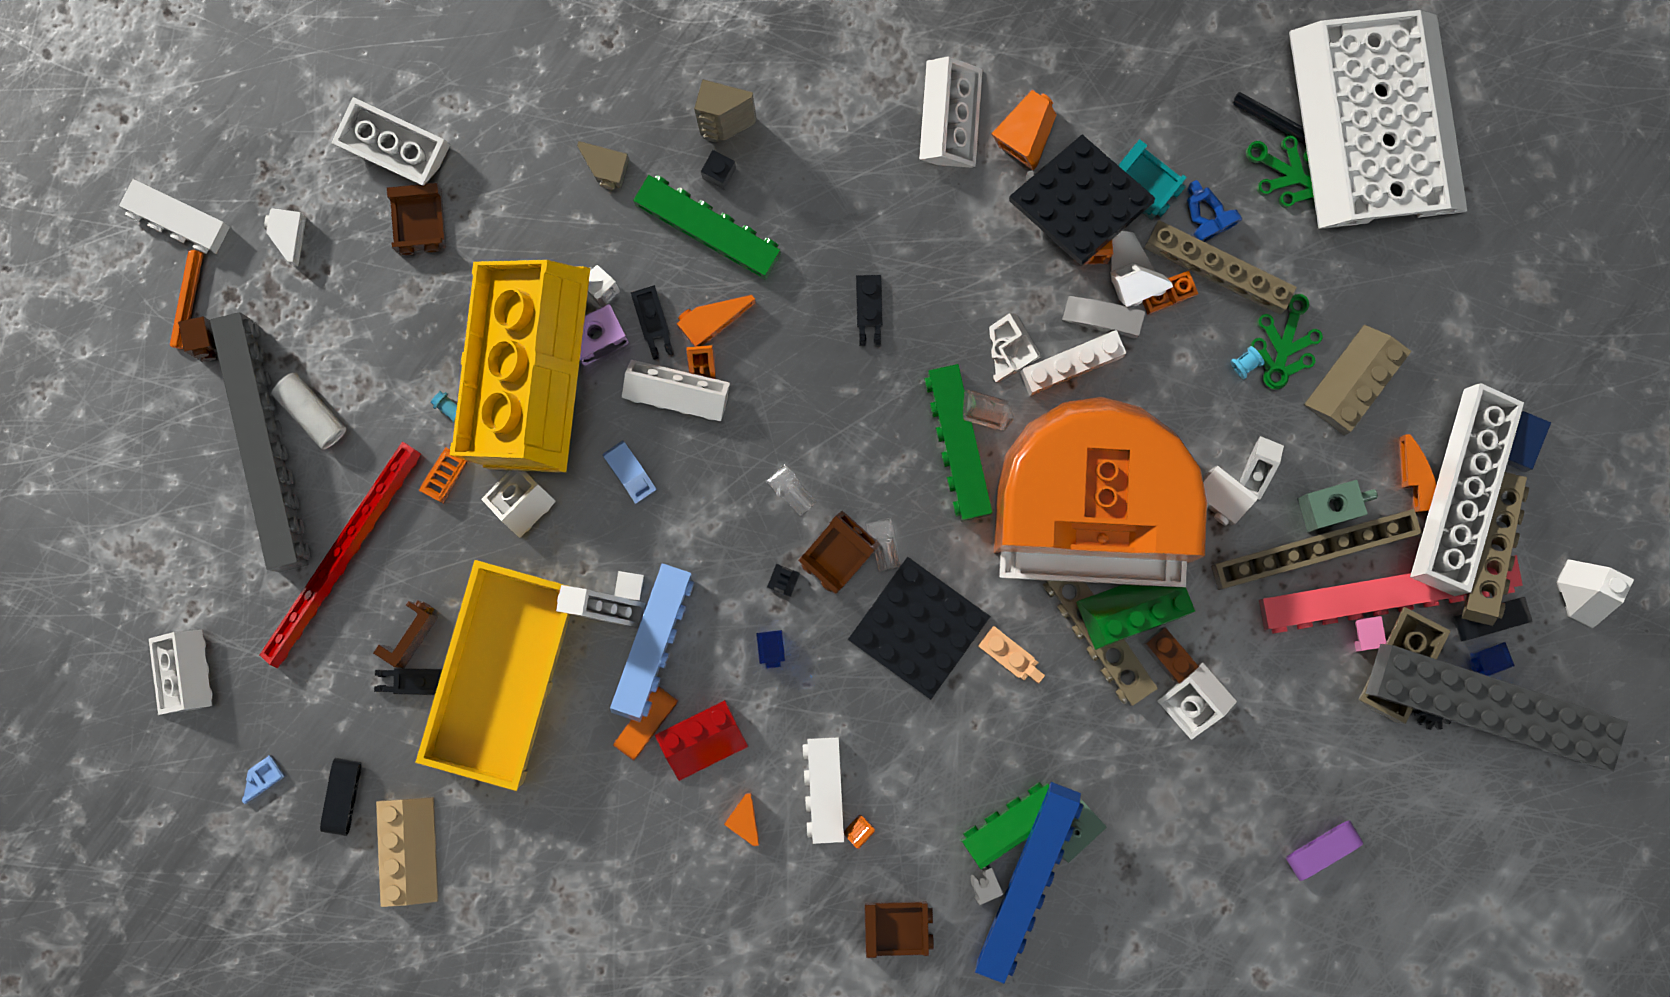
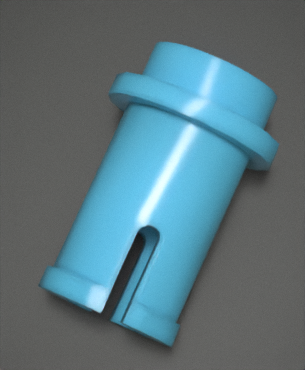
M439 391L431 400V403L434 405L433 408H438L455 422L457 404L447 397L448 394L446 392L442 393Z

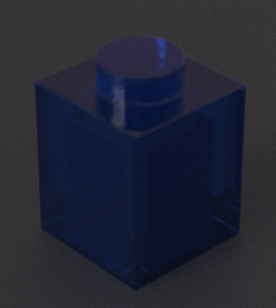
M783 631L756 633L759 663L765 664L766 669L781 667V662H786Z
M1498 642L1470 653L1472 659L1469 662L1472 670L1486 676L1515 666L1506 642Z

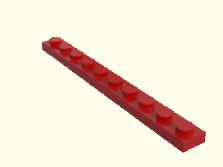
M402 441L259 654L269 665L278 669L280 664L287 658L290 649L296 640L302 636L303 630L316 615L317 609L325 597L330 594L333 585L339 576L344 573L347 564L353 555L358 552L367 534L373 530L375 522L381 513L387 509L390 500L396 491L401 488L410 470L417 464V460L421 455L420 452Z

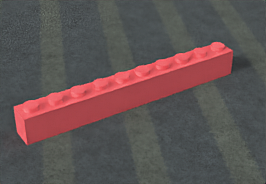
M1515 555L1512 571L1507 572L1506 579L1510 580L1508 593L1515 592L1514 587L1523 586L1517 555ZM1487 568L1489 573L1493 575L1498 574L1495 569ZM1410 573L1264 598L1259 600L1264 630L1272 629V634L1288 631L1287 626L1297 625L1298 629L1313 627L1312 622L1322 620L1323 625L1338 623V617L1347 616L1348 621L1364 618L1363 613L1372 611L1374 617L1389 614L1388 609L1398 607L1399 612L1402 611L1403 607L1414 610L1413 604L1423 603L1424 608L1438 606L1439 600L1448 599L1449 603L1465 601L1464 596L1467 594L1450 595L1411 578ZM1482 591L1485 597H1490L1488 591Z

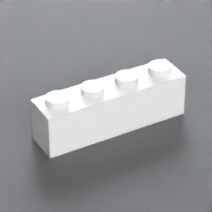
M132 179L119 205L126 210L125 215L137 222L142 218L149 222L148 227L158 232H162L165 229L171 232V238L181 243L188 240L194 243V249L204 254H207L208 250L217 254L230 228L224 222Z
M1117 330L1023 368L1020 375L1029 396H1032L1119 360L1126 355V351Z
M631 359L625 372L622 398L635 403L641 402L654 405L657 408L679 411L682 414H692L708 420L721 421L726 408L730 383Z
M561 585L556 611L639 628L646 603L588 589Z
M839 737L807 739L808 744H803V760H809V770H804L805 786H810V796H805L806 812H811L812 822H807V838H813V844L844 842Z

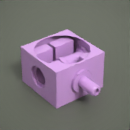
M610 304L585 316L580 361L584 366L596 361L583 362L584 359L588 360L594 357L593 352L603 349L611 343H614L616 346L627 340L620 348L630 344ZM595 332H602L598 339H592Z

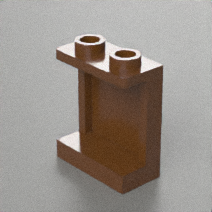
M430 183L424 186L419 184L387 187V198L390 200L392 216V249L395 252H399V255H412L416 250H424L425 253H436L440 251L439 248H446L442 188L439 184Z
M841 511L831 520L828 527L798 561L807 573L814 574L821 581V585L826 590L837 594L881 544L844 511Z
M417 600L416 603L407 602L406 606L415 611L417 616L396 648L378 645L373 654L395 668L406 667L438 619V616L433 614L435 609L423 601Z
M927 901L865 903L866 958L901 955L929 956V950H934L933 934H928V924L933 923V908H928Z

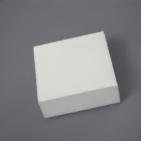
M618 571L614 596L640 601L644 575Z

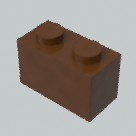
M202 316L178 322L184 352L200 359L201 362L215 360L218 353L210 320Z
M1166 627L1159 629L1142 644L1175 684H1180L1199 667Z

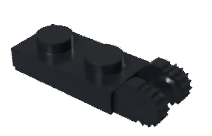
M856 275L859 346H865L866 343L865 327H875V346H881V327L883 326L881 275Z
M655 285L630 292L644 339L648 342L653 360L659 359L658 349L655 347L653 339L663 337L666 352L668 355L674 354L668 336L670 332Z
M394 668V670H375V676L378 677L394 676L393 686H374V692L435 695L442 669Z

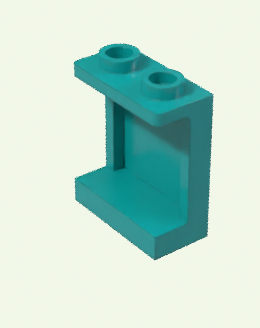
M1139 139L1118 166L1155 197L1154 203L1143 212L1144 215L1153 221L1157 215L1162 217L1169 209L1170 205L1167 202L1172 196L1178 198L1186 188L1183 183L1187 177L1184 174L1179 176L1146 150L1147 144Z

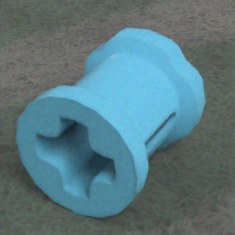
M1250 346L1247 349L1248 352L1237 360L1232 359L1230 362L1234 371L1242 379H1245L1247 373L1255 367H1261L1265 364L1262 356L1253 346Z

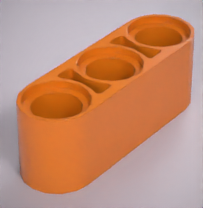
M658 686L656 693L652 692L648 701L652 702L648 716H643L641 722L631 719L613 744L614 747L633 761L678 703L676 698L660 686Z

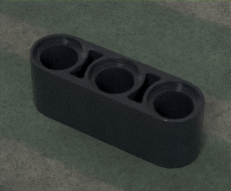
M1521 597L1503 602L1505 603L1502 619L1497 618L1493 626L1463 619L1462 614L1454 616L1460 641L1474 639L1533 622L1526 598Z
M334 758L320 823L321 832L342 836L349 834L361 776V762Z

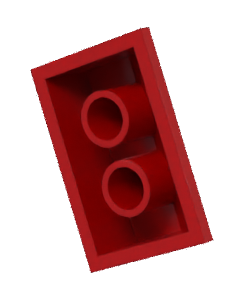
M726 700L655 734L666 760L679 781L749 747Z

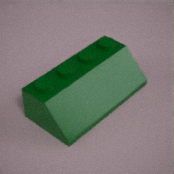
M1120 585L1076 602L1095 650L1196 612L1186 587Z
M1038 782L1027 790L1029 795L1023 799H1020L1019 796L1006 804L1008 809L1000 814L998 811L993 812L984 819L986 821L984 825L979 828L974 825L963 833L965 838L961 842L980 869H983L1028 838L1049 788L1048 783L1042 785L1041 782Z

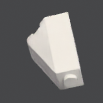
M1568 559L1556 583L1559 591L1562 592L1568 617L1590 628H1594L1624 602L1634 579L1610 567Z

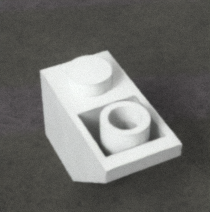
M1135 263L1110 272L1118 299L1126 307L1137 306L1144 299L1151 296H1160L1166 290L1173 287L1172 282L1163 274Z

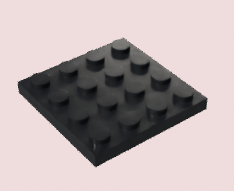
M1082 134L1009 196V201L1082 266L1154 203L1155 197Z
M907 556L848 640L931 700L991 616Z

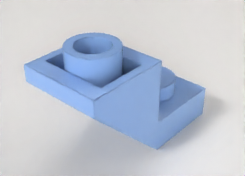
M623 440L602 454L635 504L656 490L652 481Z

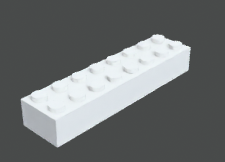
M1482 383L1464 389L1411 572V578L1453 596L1471 593L1524 402Z

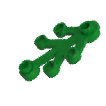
M1287 136L1281 142V148L1287 152L1290 165L1269 154L1265 143L1254 141L1246 149L1247 159L1253 163L1262 162L1285 175L1284 177L1272 180H1261L1257 185L1259 194L1265 196L1275 189L1299 183L1308 189L1295 193L1290 191L1284 192L1279 197V204L1284 208H1289L1295 202L1310 198L1314 200L1311 177L1304 174L1297 150L1298 141L1294 136ZM1286 140L1293 142V148L1286 146ZM1252 149L1259 151V157L1252 155ZM1306 151L1303 154V161L1309 165ZM1262 183L1269 185V191L1262 189ZM1284 196L1291 198L1290 204L1284 202Z
M1295 294L1291 298L1287 307L1290 314L1282 339L1274 326V319L1270 314H1263L1257 321L1258 327L1265 330L1277 352L1274 363L1266 350L1267 343L1264 339L1256 338L1250 344L1253 347L1255 342H1260L1263 345L1262 350L1257 351L1265 363L1263 365L1266 369L1263 374V381L1272 390L1282 389L1287 385L1290 375L1302 369H1310L1316 361L1313 354L1305 353L1299 358V361L1285 366L1288 356L1309 345H1317L1323 339L1320 330L1312 329L1306 336L1292 343L1300 315L1304 314L1309 308V300L1303 294ZM1294 302H1299L1301 304L1300 310L1294 309ZM1262 318L1269 319L1270 325L1264 326L1261 322ZM1311 333L1318 335V341L1311 340ZM1304 357H1309L1311 359L1310 365H1305L1303 363ZM1273 373L1279 375L1280 380L1278 382L1272 380L1271 375Z

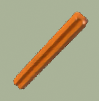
M189 250L170 340V346L176 349H183L178 322L191 319L203 253L197 250Z

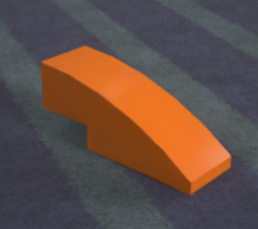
M1405 434L1399 437L1402 488L1413 489L1415 513H1428L1436 488L1435 478L1420 446L1411 434Z

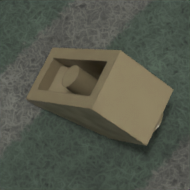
M578 141V149L596 181L600 183V186L610 190H614L615 187L622 188L629 164L628 154Z

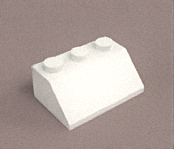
M202 629L172 632L150 638L149 646L158 715L212 706V690L209 687L208 679L209 666L205 656L206 641L203 637Z

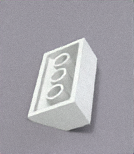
M949 56L926 62L919 160L942 166L976 167L982 68Z
M354 97L331 142L342 149L422 186L440 168L450 147L446 140Z

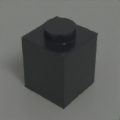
M712 150L701 170L702 178L725 190L736 170L735 161Z

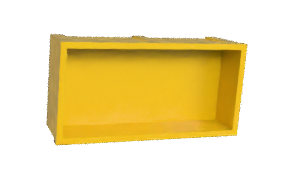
M550 260L473 262V280L464 352H462L461 358L462 369L450 456L483 465V468L566 473L590 268L584 266L575 267Z
M474 560L415 763L517 791L524 784L527 775V764L547 695H550L553 684L551 682L571 615L556 611L557 598L561 585L564 584Z

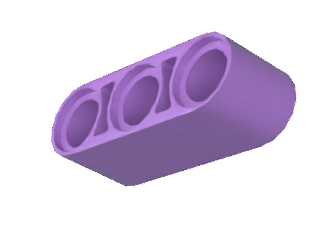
M1348 820L1286 857V860L1298 880L1303 881L1358 849L1364 843L1351 821Z

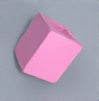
M1382 616L1356 620L1359 641H1354L1356 651L1379 648L1380 644H1386Z

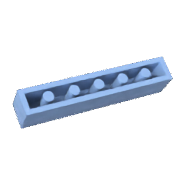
M661 564L610 707L611 713L641 722L643 716H648L652 702L648 701L651 691L656 693L661 679L657 677L660 667L665 668L669 654L665 653L668 643L673 644L678 630L674 629L677 619L682 620L686 606L682 605L685 595L690 597L693 590L694 582L691 581L690 572Z

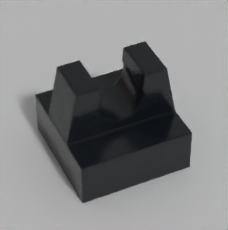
M776 564L767 588L791 597L800 573Z

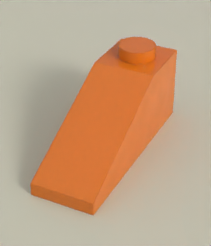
M753 295L699 306L692 311L687 309L678 317L680 321L677 322V326L694 347L704 346L756 303Z

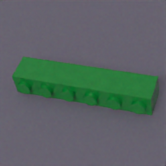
M648 174L633 200L636 207L762 279H767L781 255V251L778 249L779 245L769 238L763 240L757 237V232L746 225L743 227L734 223L735 220L731 216L723 212L721 215L712 211L713 207L702 200L698 203L691 199V194L682 188L675 190L668 186L669 182L661 176L656 175L654 178Z
M959 364L928 370V377L924 378L927 393L932 392L934 402L930 403L933 418H938L940 426L935 427L938 442H943L945 452H941L944 467L949 466L951 476L947 477L949 491L955 492L956 501L952 502L955 517L960 516L961 522L990 516L993 512Z

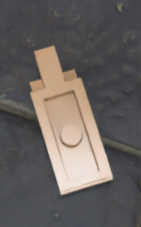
M995 626L990 629L978 645L980 649L1017 678L1020 677L1025 681L1027 677H1030L1038 684L1045 677L1042 672L1035 668L1039 662Z

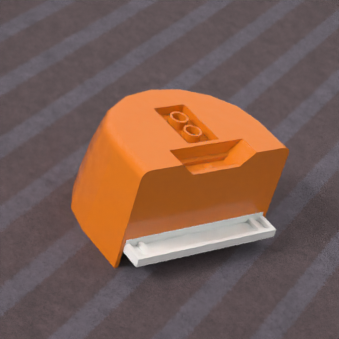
M1104 397L1060 404L1030 422L1005 455L996 496L994 553H1000L999 578L1186 587L1187 564L1205 556L1207 500L1201 468L1180 437L1172 429L1139 406Z

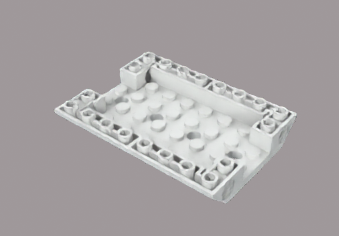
M1422 10L1323 20L1291 30L1289 35L1318 229L1367 224L1373 219L1416 214L1417 218L1467 212L1437 15ZM1368 36H1376L1379 39V47L1370 46ZM1376 85H1383L1386 88L1387 95L1385 97L1377 95L1375 91ZM1383 135H1391L1395 140L1394 146L1385 145ZM1392 184H1398L1402 188L1401 196H1394L1391 193L1390 187Z

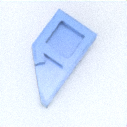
M269 755L248 770L245 793L242 798L244 804H247L286 777L272 755Z

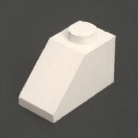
M270 208V213L266 215L264 221L266 233L291 265L298 267L306 217L301 212Z
M596 265L594 268L589 267L588 294L602 308L620 292V289L616 282Z
M1261 436L1250 454L1239 482L1259 497L1258 500H1261L1280 464L1284 445Z

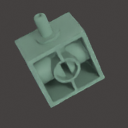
M1354 480L1311 492L1297 499L1307 532H1311L1367 515L1364 502L1377 499L1378 494L1375 489L1361 493L1358 481ZM1330 501L1334 504L1335 511L1330 508Z
M1081 799L1080 803L1084 805L1079 819H1073L1071 824L1074 827L1069 842L1064 841L1061 848L1064 849L1062 859L1068 863L1107 828Z

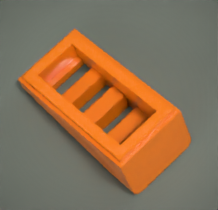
M445 447L419 491L444 504L468 461L450 456V449ZM447 456L459 462L457 467L445 461ZM442 465L454 471L452 475L441 471ZM437 474L447 479V483L444 484L435 479ZM432 483L442 488V491L439 493L430 488Z
M858 815L844 830V835L858 849L875 832V828L862 815Z

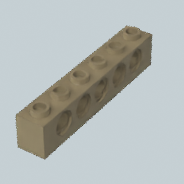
M1160 220L1154 226L1144 249L1279 315L1287 309L1297 288Z
M1508 472L1504 473L1472 591L1466 595L1462 614L1463 619L1493 626L1497 618L1502 619L1505 603H1501L1503 594L1507 595L1510 586V580L1506 579L1507 572L1512 571L1515 556H1511L1512 548L1517 547L1520 533H1516L1517 525H1521L1524 517V510H1521V504L1526 502L1529 493V487H1525L1527 477ZM1501 499L1509 500L1512 505L1503 503ZM1497 522L1505 523L1507 528L1498 526ZM1492 545L1500 546L1503 551H1496ZM1487 568L1495 569L1498 574L1493 575L1489 573ZM1482 591L1490 592L1493 598L1485 597Z
M1045 580L1046 583L1042 585L1050 597L1055 595L1060 602L1057 606L1058 610L1065 619L1071 618L1075 624L1071 627L1079 640L1083 638L1089 645L1086 648L1088 654L1094 661L1099 659L1104 667L1101 669L1103 676L1109 683L1114 681L1118 687L1115 693L1123 704L1128 702L1130 706H1133L1158 689L1125 639L1095 650L1084 621L1080 620L1076 614L1078 609L1076 602L1094 595L1086 582ZM1065 585H1072L1075 588L1076 593L1072 599H1066L1062 595V588ZM1111 648L1116 649L1119 653V659L1115 663H1110L1106 659V652ZM1124 670H1130L1134 675L1132 683L1128 685L1124 684L1120 678Z

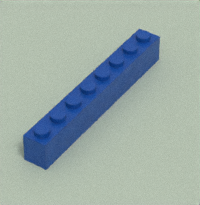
M1053 782L1050 783L977 959L975 973L1001 983H1005L1008 975L1013 976L1017 966L1015 957L1017 953L1022 954L1026 945L1025 933L1026 931L1031 932L1035 924L1036 917L1033 914L1036 909L1040 910L1045 899V895L1042 894L1045 886H1051L1055 872H1052L1054 864H1060L1064 854V849H1061L1064 841L1069 842L1074 830V827L1071 826L1074 818L1079 819L1084 804L1080 803L1081 793Z

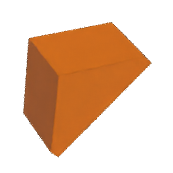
M712 345L686 347L689 373L716 379L714 349Z
M746 793L724 825L751 845L758 846L760 843L752 793Z

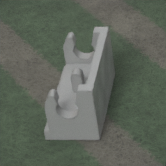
M990 865L982 869L986 881L981 878V884H979L974 875H971V884L976 893L974 897L979 905L1003 895Z

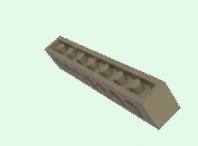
M1415 509L1217 563L1212 565L1211 568L1217 589L1222 590L1422 533Z

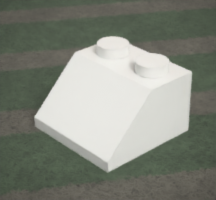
M1219 466L1211 469L1203 478L1207 508L1215 513L1214 518L1224 526L1236 524L1259 498Z
M509 470L481 499L519 538L529 531L533 524L543 514L548 512L550 507L556 502L526 471Z
M1201 663L1180 684H1175L1157 700L1191 740L1224 717L1237 702L1204 663Z

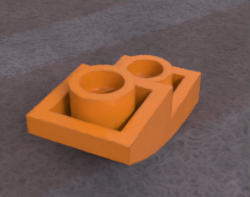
M1189 271L1167 278L1172 282L1173 287L1166 290L1164 294L1151 296L1143 300L1142 303L1147 315L1198 295Z

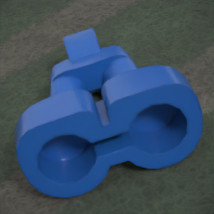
M1197 180L1189 184L1187 191L1190 197L1187 199L1192 222L1201 224L1194 232L1195 238L1207 242L1221 232L1231 229L1242 220L1238 210L1224 211L1223 204L1208 187L1203 189ZM1204 200L1214 209L1217 215L1216 219L1209 220L1201 217L1199 204L1201 201Z

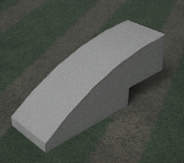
M1068 296L1062 321L1105 333L1117 330L1119 335L1137 339L1146 311L1093 299Z

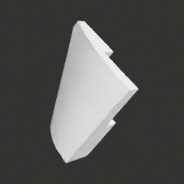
M1121 231L1112 239L1111 272L1131 263L1155 271L1135 233Z
M1009 313L989 327L990 338L993 342L991 353L995 361L996 374L993 375L995 382L1004 380L1042 357L1017 314Z

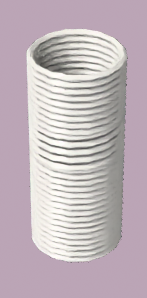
M297 373L287 375L273 388L271 392L273 397L277 399L280 405L285 408L321 449L329 448L345 433L346 427L334 416L321 399L312 392Z

